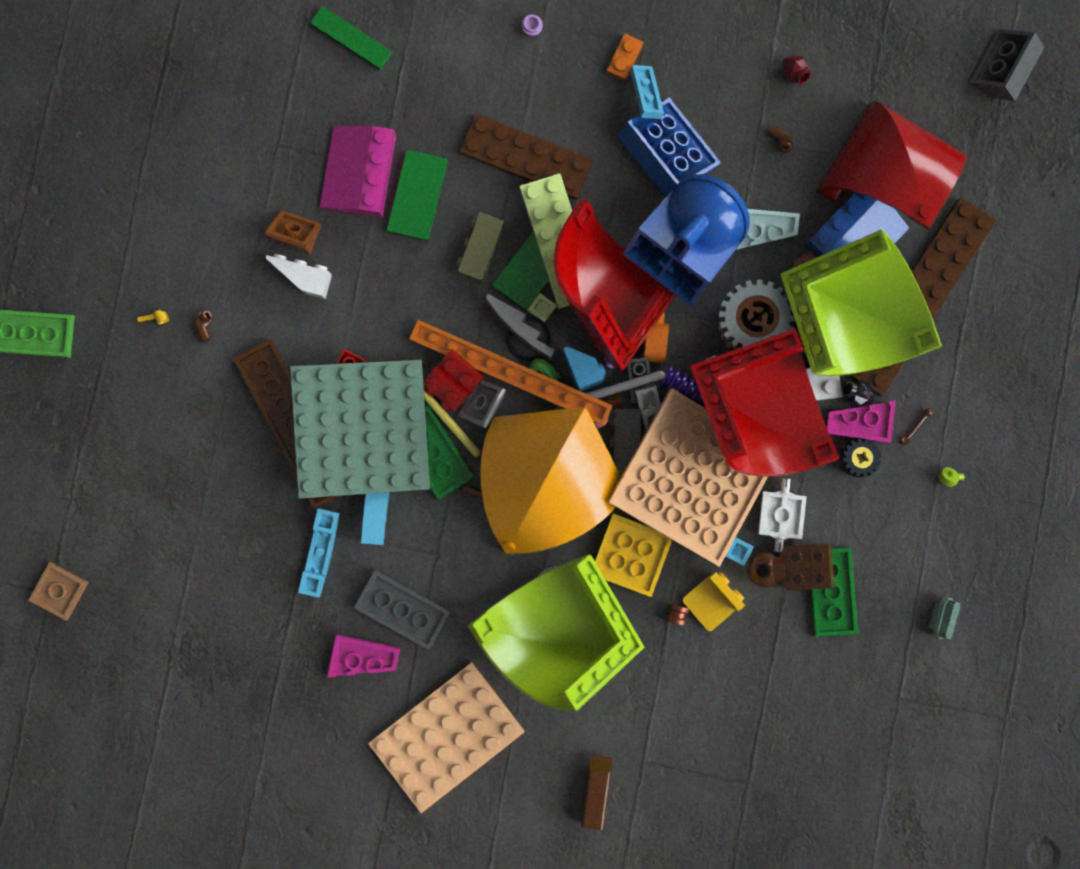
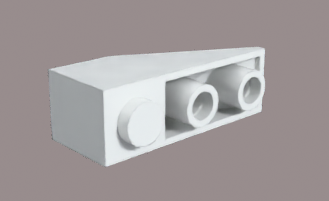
M274 254L273 257L266 256V259L304 294L326 299L332 274L327 271V267L315 264V267L307 266V262L294 259V262L286 260L285 256Z

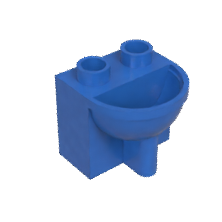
M704 174L687 176L673 188L639 227L623 255L692 307L746 237L750 226L747 207L741 196L726 182Z

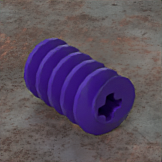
M672 365L661 380L659 388L662 389L667 385L666 393H668L669 389H674L698 404L702 397L698 386H693L695 379L691 378L686 381L688 374L684 373L679 376L680 368L672 371Z

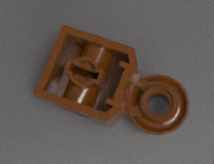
M831 543L786 546L779 557L769 552H761L755 554L748 563V576L759 587L768 588L774 586L779 581L782 582L787 591L835 587ZM762 564L767 565L769 568V573L766 576L761 575L759 572V567Z

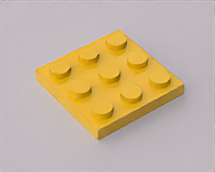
M613 513L595 563L605 580L652 597L672 540L651 527Z

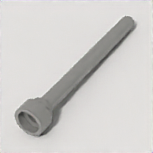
M663 371L654 372L586 394L599 399L661 380L665 377V373Z

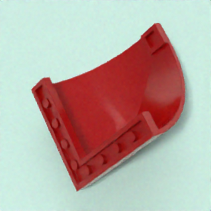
M873 101L869 104L816 192L835 202L842 190L862 194L891 206L909 216L908 218L928 229L957 182L965 165L967 155L880 102Z
M581 199L577 206L573 208L572 213L559 233L554 251V273L562 293L598 351L614 367L624 371L675 294L623 255L625 250L605 232L595 219V213L589 201Z
M796 329L690 365L724 459L733 470L739 473L760 477L781 476L806 471L839 460V455L826 428L801 353L803 346Z

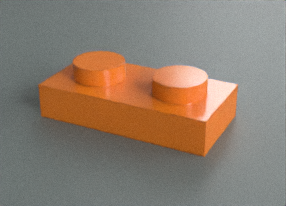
M624 34L607 69V74L626 82L631 67L634 65L644 42Z

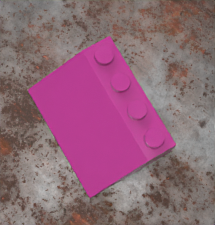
M376 126L333 127L320 209L383 218L396 142L394 129Z

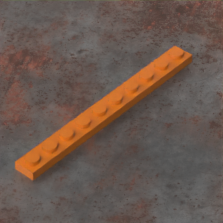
M417 320L409 338L444 355H447L453 349L475 369L565 409L586 407L592 420L605 426L613 408L612 405L420 320Z

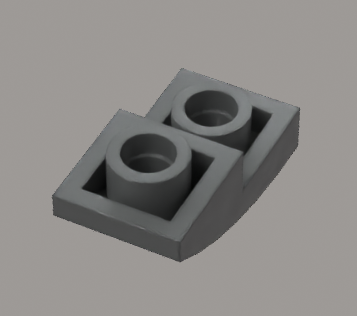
M649 358L630 360L627 365L628 380L650 374ZM651 383L629 389L631 403H637L634 389L650 385Z

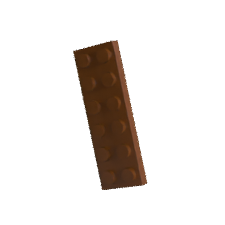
M477 113L460 150L462 155L531 182L561 174L567 196L576 200L579 198L593 163V159Z

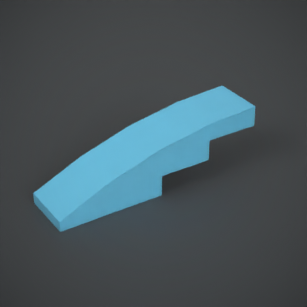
M390 492L366 494L361 543L384 545Z

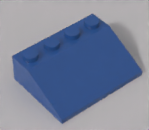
M670 98L661 102L664 111L662 119L641 118V115H638L628 121L617 134V137L665 198L685 177L695 174L707 175L721 164Z
M854 193L805 244V247L812 250L816 257H819L880 229L885 231L895 243L909 227L891 206L865 195Z

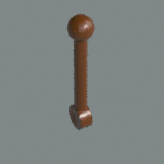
M925 409L924 415L908 435L901 438L903 445L910 443L912 435L925 419L932 415L931 409Z

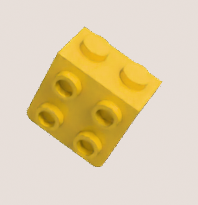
M712 572L683 598V603L708 631H713L735 610L740 611L745 606L742 602L744 597L736 589L732 591L727 585L730 581L722 572L720 574Z

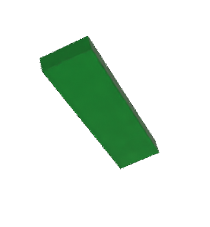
M323 6L311 21V26L380 71L392 55L391 50Z

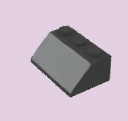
M998 29L969 83L997 99L1016 101L1045 47L1035 32Z

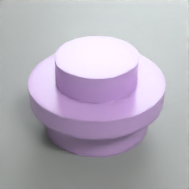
M528 15L523 19L522 30L526 35L536 36L541 32L543 24L538 16Z

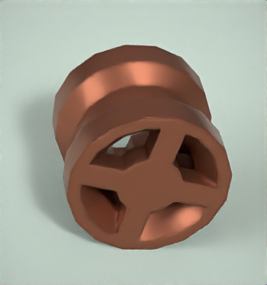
M668 604L669 613L665 616L664 621L686 626L685 616L689 613V608Z

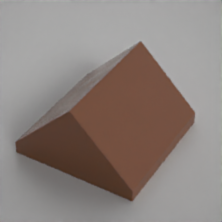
M281 210L265 231V235L271 242L311 255L321 224Z

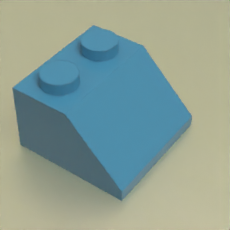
M570 347L563 348L564 359L578 391L582 392L602 384L603 377L606 375L602 363H597L596 358Z

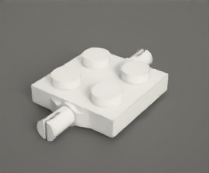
M781 478V491L762 492L758 534L775 538V552H782L784 540L790 538L802 539L807 496H799L789 492L791 479Z

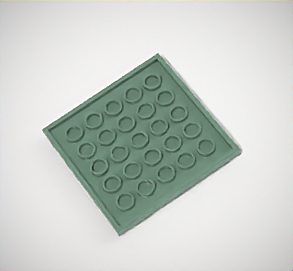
M422 360L290 366L298 498L430 489Z

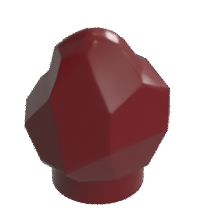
M788 56L783 60L782 67L785 71L786 80L798 85H802L809 80L811 72L806 60L802 56Z

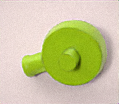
M946 467L940 471L938 478L943 485L953 487L959 480H964L965 476L963 473L958 474L954 469Z

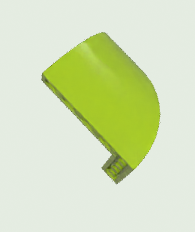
M882 229L780 274L812 373L815 375L842 376L867 372L897 364L942 347L932 316L914 275L895 243Z
M591 554L560 565L531 580L495 603L467 625L485 655L511 684L533 700L562 711H577L645 648Z

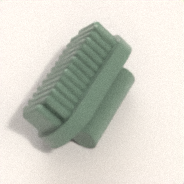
M944 597L940 603L935 602L928 628L933 629V636L935 638L950 640L953 637L955 621H957L956 619L961 607L959 606L960 603L953 601L952 598Z

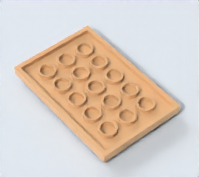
M471 662L368 744L420 813H423L522 735L525 730L473 662Z

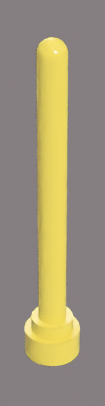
M424 387V400L469 452L474 457H479L481 451L434 397L426 393Z

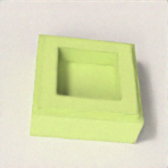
M539 293L527 311L545 323L557 305Z

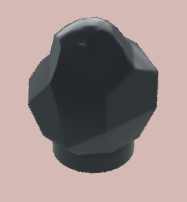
M849 381L844 386L843 396L854 406L869 404L874 400L872 387L865 381Z

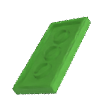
M0 310V353L71 358L75 316Z

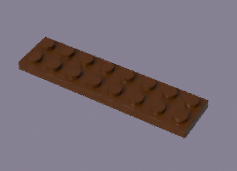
M269 339L233 360L297 477L291 374L274 341ZM339 496L308 498L313 509H317Z

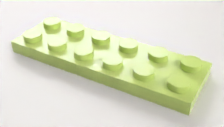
M556 174L521 185L519 188L557 307L560 309L570 306L556 280L554 273V251L559 233L572 213V208L561 174Z

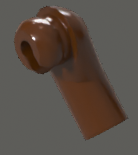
M772 125L768 135L778 140L782 152H790L793 149L790 133Z
M209 310L201 311L194 323L202 343L212 339L208 331L212 320V313Z

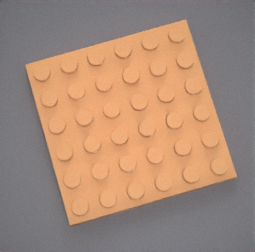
M669 389L611 494L608 503L715 566L720 567L768 477L750 476L733 470L724 459L707 410L676 390Z

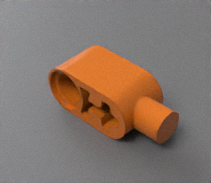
M663 312L644 341L643 358H649V362L665 364L669 324L664 323L665 312Z

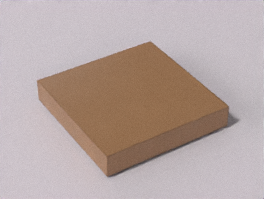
M49 562L28 601L67 621L89 582Z

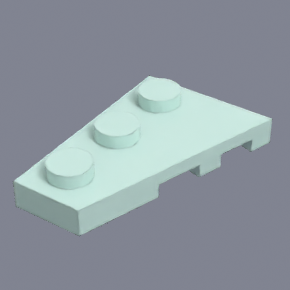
M747 209L750 218L749 231L737 249L798 235L800 214Z

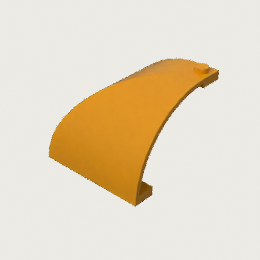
M586 407L494 417L486 434L482 451L481 490L488 521L505 554L532 553L562 545L595 527L616 508L608 503V500L621 476Z

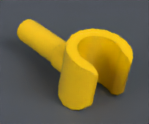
M160 310L155 311L151 315L137 317L138 322L156 319L158 325L169 321L167 313Z

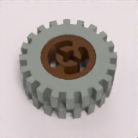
M751 280L745 281V286L743 287L740 284L735 286L733 293L729 291L726 295V300H723L719 313V331H721L722 340L727 342L726 347L729 350L732 348L736 350L794 329L796 321L788 296L783 294L784 289L779 286L778 289L773 288V282L769 281L768 285H763V280H757L756 284H752ZM762 307L771 313L773 318L771 325L766 323L768 316L767 312L763 315L764 309ZM742 314H748L747 325L751 324V330L761 332L748 330L742 323ZM755 316L756 318H759L760 316H762L761 322H759L758 320H755L753 322V317Z

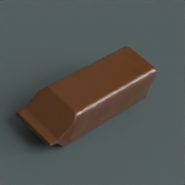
M591 754L581 827L603 830L612 757Z

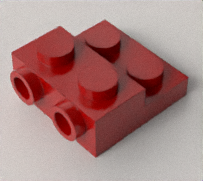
M451 349L424 380L423 385L427 394L433 397L436 395L441 400L443 408L448 411L452 409L455 412L484 379V376L455 350Z

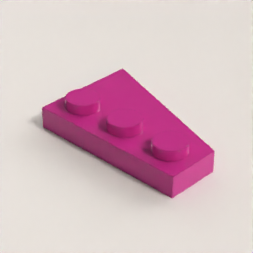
M896 401L829 412L826 422L828 433L834 436L868 439L869 441L889 444L891 443Z
M337 634L327 678L367 672L395 671L401 648Z

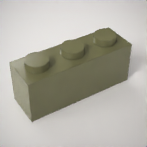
M482 212L479 213L478 218L474 217L471 224L473 232L471 237L467 236L464 242L463 249H466L464 256H460L456 264L459 276L483 284L505 226L504 220Z

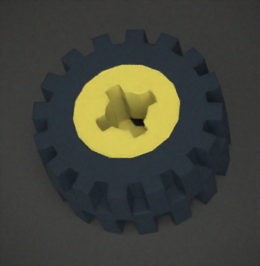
M868 439L850 441L841 450V467L843 466L844 471L848 472L850 476L861 478L872 475L881 464L880 457L882 456L878 451L880 450L878 446L876 447L875 443L870 442Z

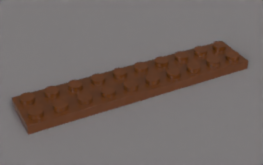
M962 197L957 201L912 270V274L923 294L932 319L997 221ZM905 361L867 372L850 374L849 376L856 381L869 383L873 392L883 396Z

